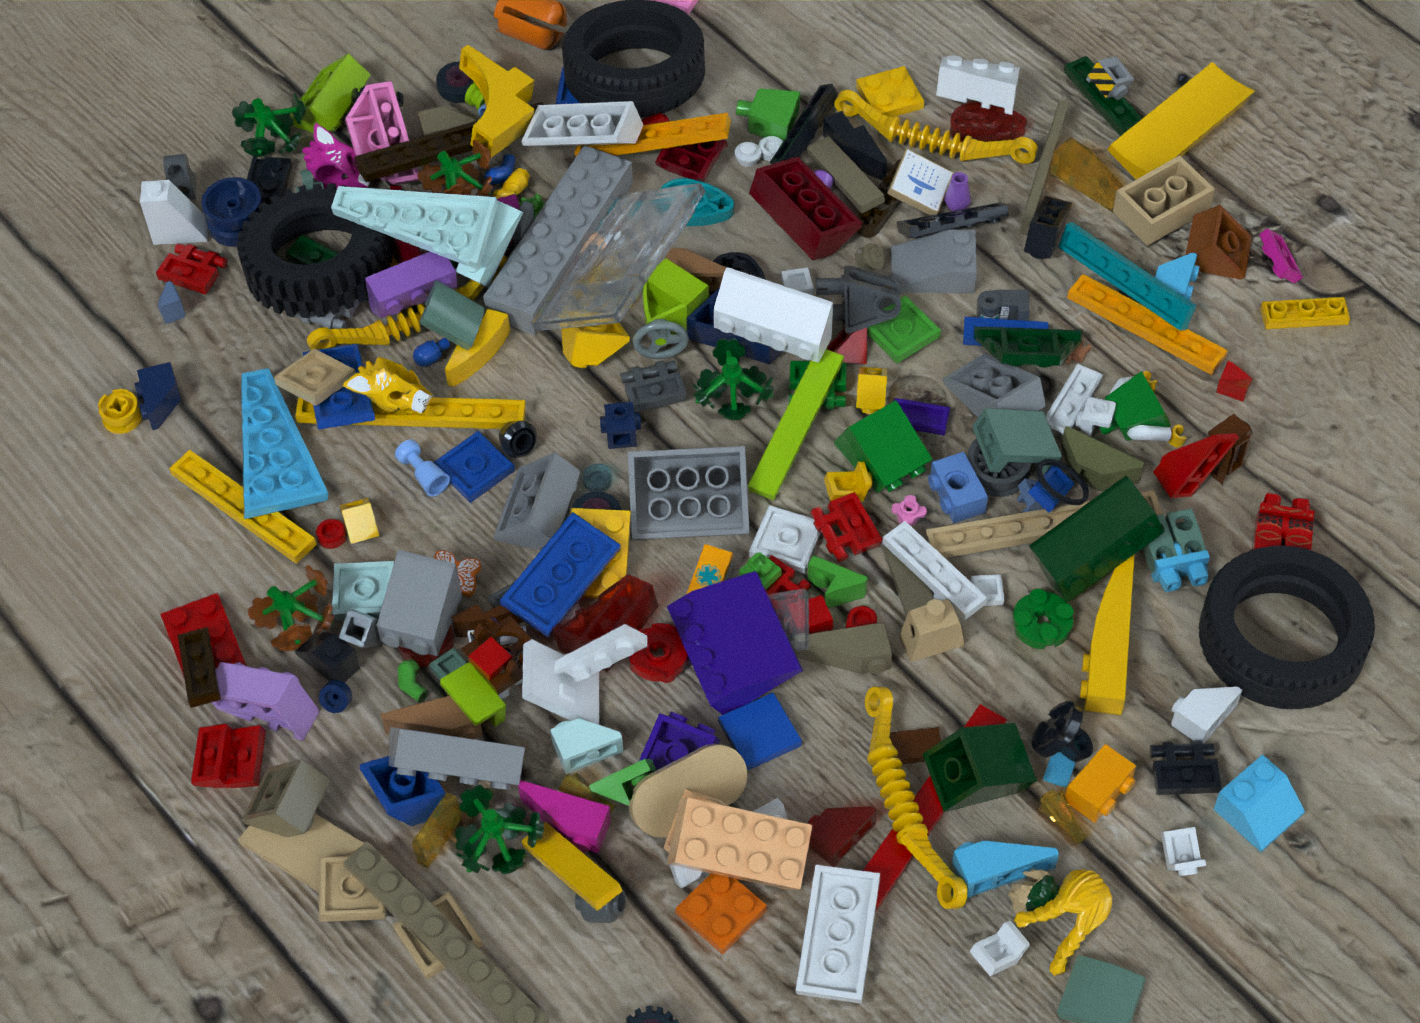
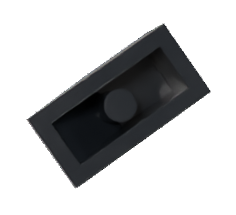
M321 632L319 635L314 634L295 651L298 657L329 681L340 680L345 683L360 669L355 649L340 639L335 633Z

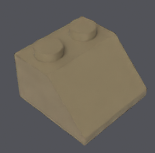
M302 759L268 767L241 821L246 825L284 837L304 834L313 823V815L317 806L326 797V788L330 779Z

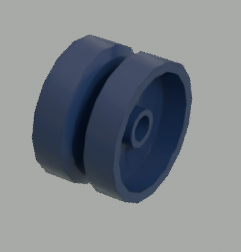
M229 177L215 182L203 194L201 205L211 237L219 244L237 247V242H239L238 233L243 231V222H250L248 215L252 211L260 213L258 206L263 201L258 187L253 182L241 177Z

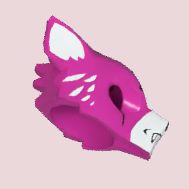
M315 123V141H310L311 147L303 148L306 168L312 173L314 178L318 182L322 181L324 188H327L328 183L336 184V188L342 185L368 188L371 181L365 182L354 166V156H356L354 149L338 141L324 127ZM347 174L348 179H342V175Z

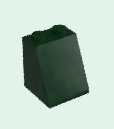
M1015 723L963 727L922 753L943 812L1017 794L1037 781Z

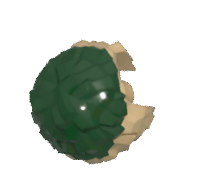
M1032 869L1031 871L1023 872V875L1027 876L1029 881L1025 880L1022 884H1012L1008 895L1011 898L1012 908L1016 914L1021 911H1034L1036 908L1044 906L1050 900L1055 899L1060 888L1055 882L1054 877L1047 871Z

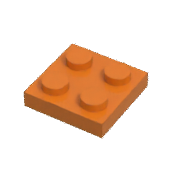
M710 874L675 908V914L722 955L767 911V905L737 879L716 874Z

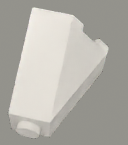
M170 180L142 181L140 204L153 245L207 242L208 226L205 215Z

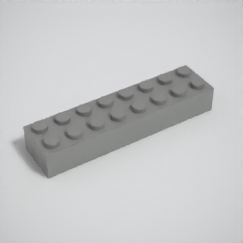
M585 145L582 147L483 296L485 313L487 309L506 313L509 316L510 327L534 336L537 334L591 250L593 238L600 236L632 186L633 173L631 161Z

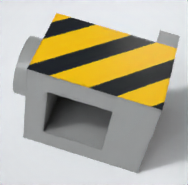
M1117 57L1097 61L1086 80L1089 83L1094 82L1105 98L1114 97L1116 100H1119L1128 93V87L1134 78Z

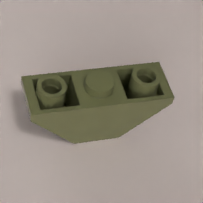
M1068 426L1065 427L1061 443L1063 454L1068 466L1079 473L1087 486L1097 491H1104L1124 476L1129 477L1133 484L1140 482L1145 465L1144 462L1133 455L1125 454L1113 448L1108 443L1089 437L1080 430H1075Z

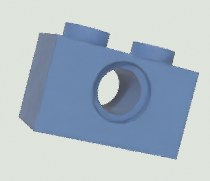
M964 452L932 462L931 474L928 475L930 488L933 492L937 491L944 514H949L953 524L986 513L988 496Z

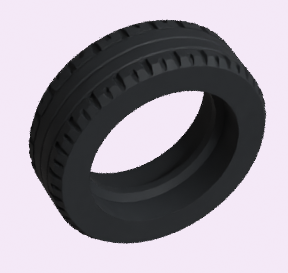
M623 0L601 5L580 16L570 26L562 42L565 83L570 93L580 103L633 101L640 118H644L658 113L662 114L681 106L697 92L704 80L705 50L701 28L687 13L666 3L652 0ZM632 48L657 50L671 56L658 64L632 69L611 67L597 61L610 53Z
M1268 546L1240 554L1238 557L1231 559V562L1226 563L1217 572V575L1214 576L1208 588L1199 620V639L1203 649L1202 652L1206 657V661L1212 667L1213 672L1228 687H1239L1242 689L1241 696L1269 707L1304 709L1330 702L1341 696L1343 692H1346L1354 684L1362 671L1374 639L1375 618L1370 600L1364 589L1338 563L1324 555L1304 548ZM1281 593L1301 598L1317 607L1330 620L1338 636L1337 646L1329 655L1312 661L1293 662L1274 658L1261 652L1244 638L1234 621L1235 609L1239 603L1260 594Z

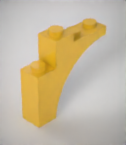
M466 45L461 49L459 69L477 85L486 105V110L482 117L473 125L470 145L473 146V140H478L479 143L488 148L492 158L526 132L535 110L527 104L532 99L535 80L516 67L509 71L505 70L470 45Z

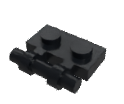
M1199 740L1190 741V744H1173L1172 741L1162 742V745H1150V757H1162L1164 760L1154 761L1152 766L1156 795L1219 793L1221 790V780L1217 759H1204V756H1214V744H1202ZM1189 756H1190L1191 759H1192V760H1176V757H1189Z

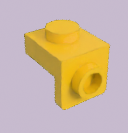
M864 461L858 462L854 471L826 473L824 482L830 501L853 492L857 494L860 501H864L868 490L872 487V475L867 471Z

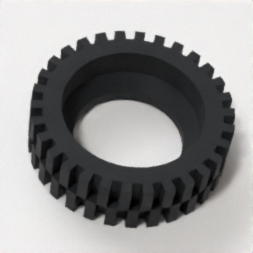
M321 183L313 184L312 190H307L306 185L298 187L299 192L292 193L291 189L283 191L285 197L280 199L277 195H274L270 198V205L263 202L258 206L260 213L252 211L248 215L250 222L244 221L242 224L243 231L238 233V256L251 294L253 293L254 298L258 302L262 301V305L265 308L273 307L275 313L281 314L285 309L289 317H295L296 313L300 312L302 318H309L310 312H316L317 317H324V311L329 309L332 310V314L340 313L339 307L345 305L348 310L354 307L353 300L358 299L360 302H363L367 299L365 278L390 268L389 263H392V250L388 235L333 214L331 206L337 191L336 184L328 183L326 189H322ZM336 230L352 234L349 243L340 253L323 262L307 265L293 264L275 255L289 241L310 232Z

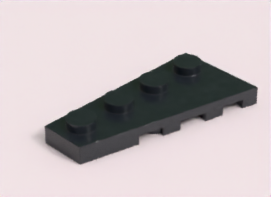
M998 202L897 221V229L899 233L907 236V238H917L957 227H973L975 223L985 221V223H996L1001 221V217L1009 215L1008 205Z

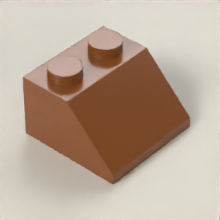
M1221 205L1193 215L1185 255L1196 253L1195 265L1200 266L1199 270L1203 273L1241 280L1245 278L1252 236Z

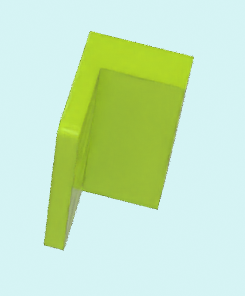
M470 662L440 679V685L474 725L477 726L489 719L496 727L505 721L506 704Z

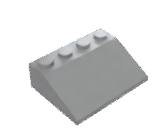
M745 446L628 452L632 540L750 534Z

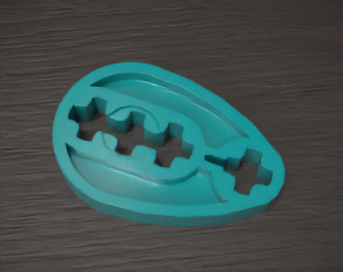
M688 178L671 180L665 183L657 194V208L660 216L665 221L674 225H711L729 220L734 214V201L732 197L721 189L698 180Z

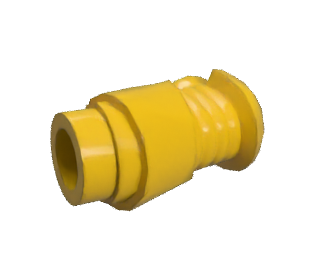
M522 168L516 169L503 183L501 190L496 189L493 192L492 197L498 199L513 194L517 196L528 187L529 173Z

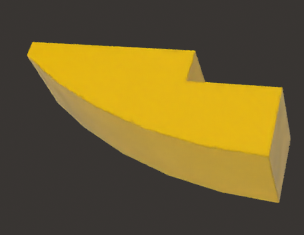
M487 309L472 347L466 350L459 345L456 346L445 367L448 386L454 387L468 379L496 354L511 332L508 314Z

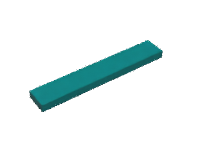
M1075 223L1066 224L1058 248L1178 330L1187 329L1197 305Z

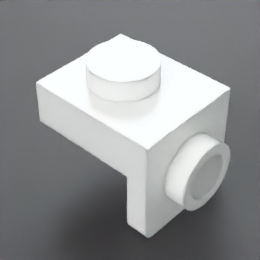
M1087 397L1084 411L1079 410L1076 427L1080 428V431L1089 437H1092L1095 425L1109 428L1116 403Z
M1195 827L1161 832L1167 870L1178 871L1179 876L1197 874V867L1206 866V860L1200 857Z
M1007 921L1002 925L997 934L975 943L969 952L989 976H992L1016 965L1029 947V942L1011 921Z

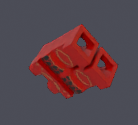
M1267 493L1263 503H1260L1256 515L1251 550L1268 546H1293L1313 551L1312 535L1315 511L1310 510L1309 500L1296 498L1293 499L1291 507L1281 506V497L1278 494Z

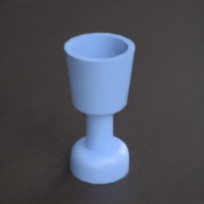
M409 439L404 441L396 449L395 458L402 464H411L416 469L414 473L415 478L428 496L433 497L442 493L450 483V476L432 461H423L419 456L421 452L420 446L415 440Z

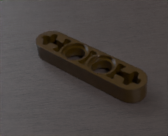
M901 159L894 164L878 186V189L884 194V204L888 207L883 210L874 207L864 213L859 212L857 218L862 222L861 228L857 231L860 236L866 238L876 236L900 204L901 200L887 194V187L890 186ZM871 216L873 217V224L869 223Z

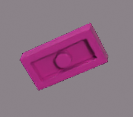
M1268 228L1260 233L1259 236L1264 244L1262 249L1272 259L1274 263L1272 269L1280 279L1285 278L1294 284L1302 279L1303 276L1283 237Z

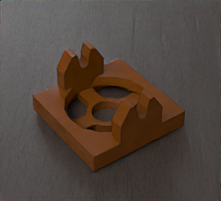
M510 615L500 622L496 618L489 616L484 627L480 623L476 626L473 632L474 640L461 648V654L469 662L468 656L490 637L498 644L500 643L495 639L498 636L508 635L519 639L511 646L501 645L506 651L513 654L512 660L504 668L506 673H498L489 680L474 666L497 695L523 679V653L519 654L518 662H516V654L523 650L524 643L531 640L528 634Z

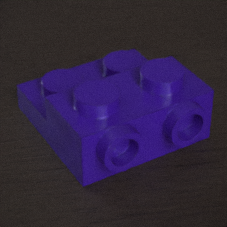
M670 711L669 716L659 713L639 761L651 759L656 769L659 770L705 745L719 744L720 739L714 736L716 730L698 723L697 728L686 724L687 718Z

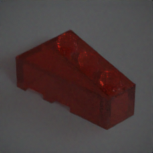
M629 574L624 576L599 594V600L586 609L583 607L575 612L576 616L564 625L559 623L552 628L559 650L569 654L624 624L636 630L643 628L659 607L653 585ZM612 664L610 667L604 668V669H602V670H604V671H606V672H609L610 669L613 667L614 664Z

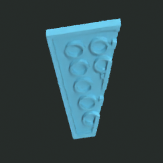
M269 368L242 373L244 519L327 501L329 493L278 386L275 385V380Z

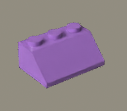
M427 252L365 278L370 309L376 316L384 318L389 315H395L415 304H422L427 300L436 280L451 289L457 288L456 271L448 258Z

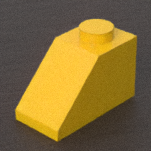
M859 366L856 408L862 409V413L872 414L885 407L887 368Z

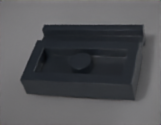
M253 156L247 180H250L258 187L262 201L266 204H271L270 198L274 195H277L280 199L284 197L283 191H286L292 169L291 158L265 157L264 159H258L257 156Z

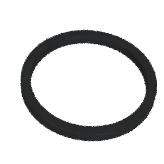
M1045 459L1037 466L1036 474L1039 482L1056 499L1069 505H1081L1088 499L1089 489L1086 482L1078 472L1067 464L1054 459ZM1053 465L1070 473L1080 484L1083 490V498L1071 499L1055 491L1045 480L1042 467Z

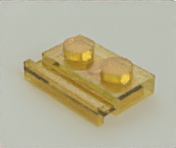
M449 792L444 795L412 841L415 857L418 858L417 863L427 869L462 820L458 797Z

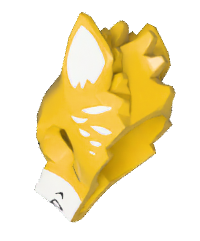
M382 357L376 358L375 364L367 361L366 367L360 366L358 368L360 373L354 374L343 383L345 388L352 392L366 395L377 406L388 412L412 409L418 413H424L433 396L421 384L413 370L408 371L402 364Z

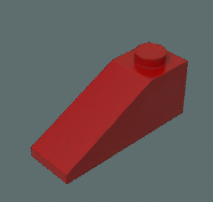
M1236 433L1215 434L1170 451L1161 458L1159 465L1153 473L1170 498L1191 497L1239 437Z

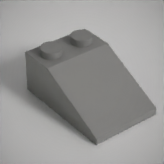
M944 230L891 247V277L899 283L900 293L975 292L977 275L975 230Z
M986 353L942 379L943 384L977 417L981 415L985 408L1039 411L1046 406L1039 376L1018 367L1002 364L995 357Z

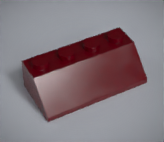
M799 157L756 169L749 194L812 261L834 254L861 228L862 222Z

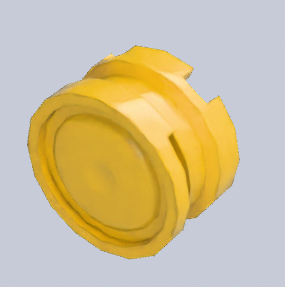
M126 389L112 390L113 393L109 395L104 394L100 398L98 412L104 427L108 431L115 434H124L134 430L140 424L142 414L138 400L132 392Z

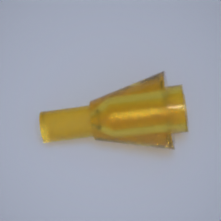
M577 771L573 776L569 774L565 776L558 789L559 791L610 806V814L613 813L616 805L602 798L599 794L592 792L589 787L590 784Z
M1051 789L1039 799L1041 805L1038 807V810L1061 828L1066 829L1077 844H1080L1088 837L1076 823V818L1063 790L1056 792L1054 789Z

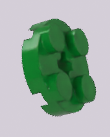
M1034 589L1030 594L1022 597L1015 605L1012 624L1015 627L1017 637L1026 645L1037 649H1045V646L1054 644V647L1063 644L1069 638L1073 627L1074 611L1072 606L1060 596L1046 592L1043 589ZM1037 616H1046V617H1048V620L1050 621V623H1048V622H1043L1042 624L1037 623V621H1038V617H1037Z

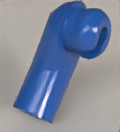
M504 155L500 166L493 167L485 173V180L490 176L492 180L489 184L504 183L514 172L516 158L513 155Z

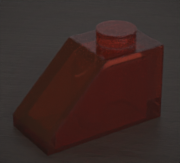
M872 806L826 808L819 816L814 815L807 822V824L812 825L809 848L831 866L835 867L875 825L877 810Z

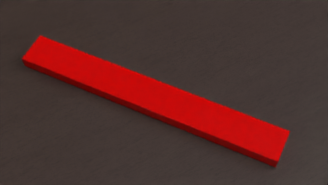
M979 704L964 727L1006 724L1007 719ZM931 776L927 778L912 801L916 802L919 806L917 813L923 816L921 824L926 825L928 829L927 836H929L945 813L943 812ZM893 828L863 870L880 873L876 911L914 858L913 853L906 846L898 843L896 838L898 832L894 831Z

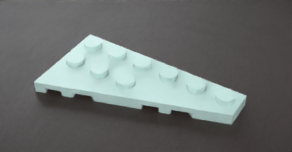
M338 186L331 209L336 216L479 270L498 202L496 197Z

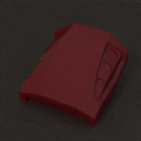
M722 139L721 141L662 148L655 164L676 175L704 182L724 148H727L728 144L726 140Z

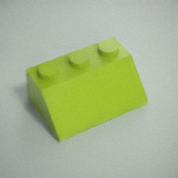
M349 53L322 68L299 100H302L306 107L305 116H302L301 124H298L293 113H290V118L294 120L293 127L314 133V125L317 123L327 131H336L343 123L342 116L347 114L355 104L351 101L352 90L357 88L358 92H360V88L366 86L365 83L371 74Z

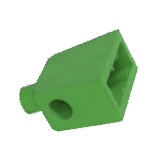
M761 88L757 90L753 102L739 99L736 115L748 117V131L751 134L763 138L776 136L784 141L794 126L800 111V92Z

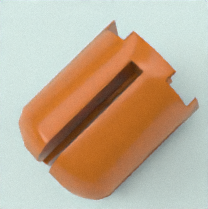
M498 0L494 17L498 19L499 29L495 30L499 33L543 50L553 48L561 40L563 32L526 17V15L553 25L566 27L567 10L559 1Z

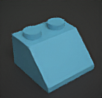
M1263 754L1219 792L1213 809L1260 852L1266 849L1305 813L1287 775Z

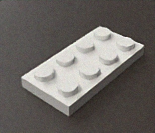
M815 865L796 994L862 1004L880 873Z

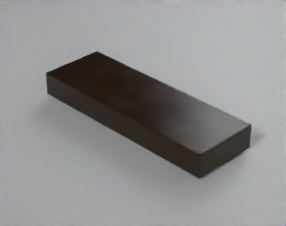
M208 627L179 634V648L190 708L221 700Z

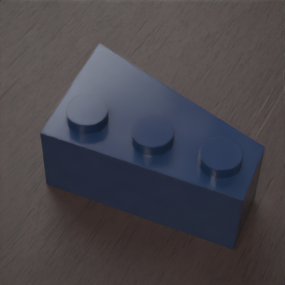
M719 289L687 317V333L690 340L717 348L716 343L719 339L725 338L730 340L735 338L738 340L739 345L745 347L744 357L766 364L772 363L783 352L714 328V306Z

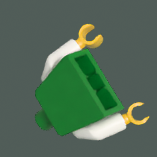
M1141 371L1135 376L1118 379L1109 395L1104 399L1115 402L1116 406L1110 427L1099 426L1102 434L1106 435L1120 428L1126 441H1167L1173 447L1183 446L1187 439L1186 436H1180L1184 428L1179 424L1175 425L1172 430L1169 428L1171 424L1154 394L1158 381H1150L1152 374L1149 371Z

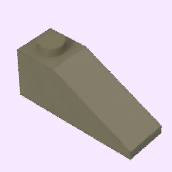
M884 622L794 636V652L797 658L860 674L868 672L877 674L891 669L892 652Z

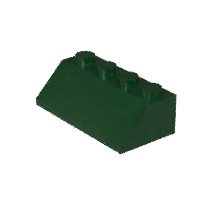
M1124 476L1030 544L1029 548L1049 584L1069 602L1165 531L1154 510L1130 478Z

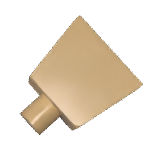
M932 599L927 605L910 610L899 635L910 662L964 646L960 621L948 599Z

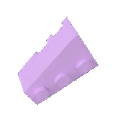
M220 662L216 669L221 700L212 702L216 709L250 722L254 717L269 722V729L278 731L279 727H283L293 731L294 738L301 741L304 740L320 710L300 685L299 679L290 672H272L264 667H259L258 669L251 668L241 663L230 664Z

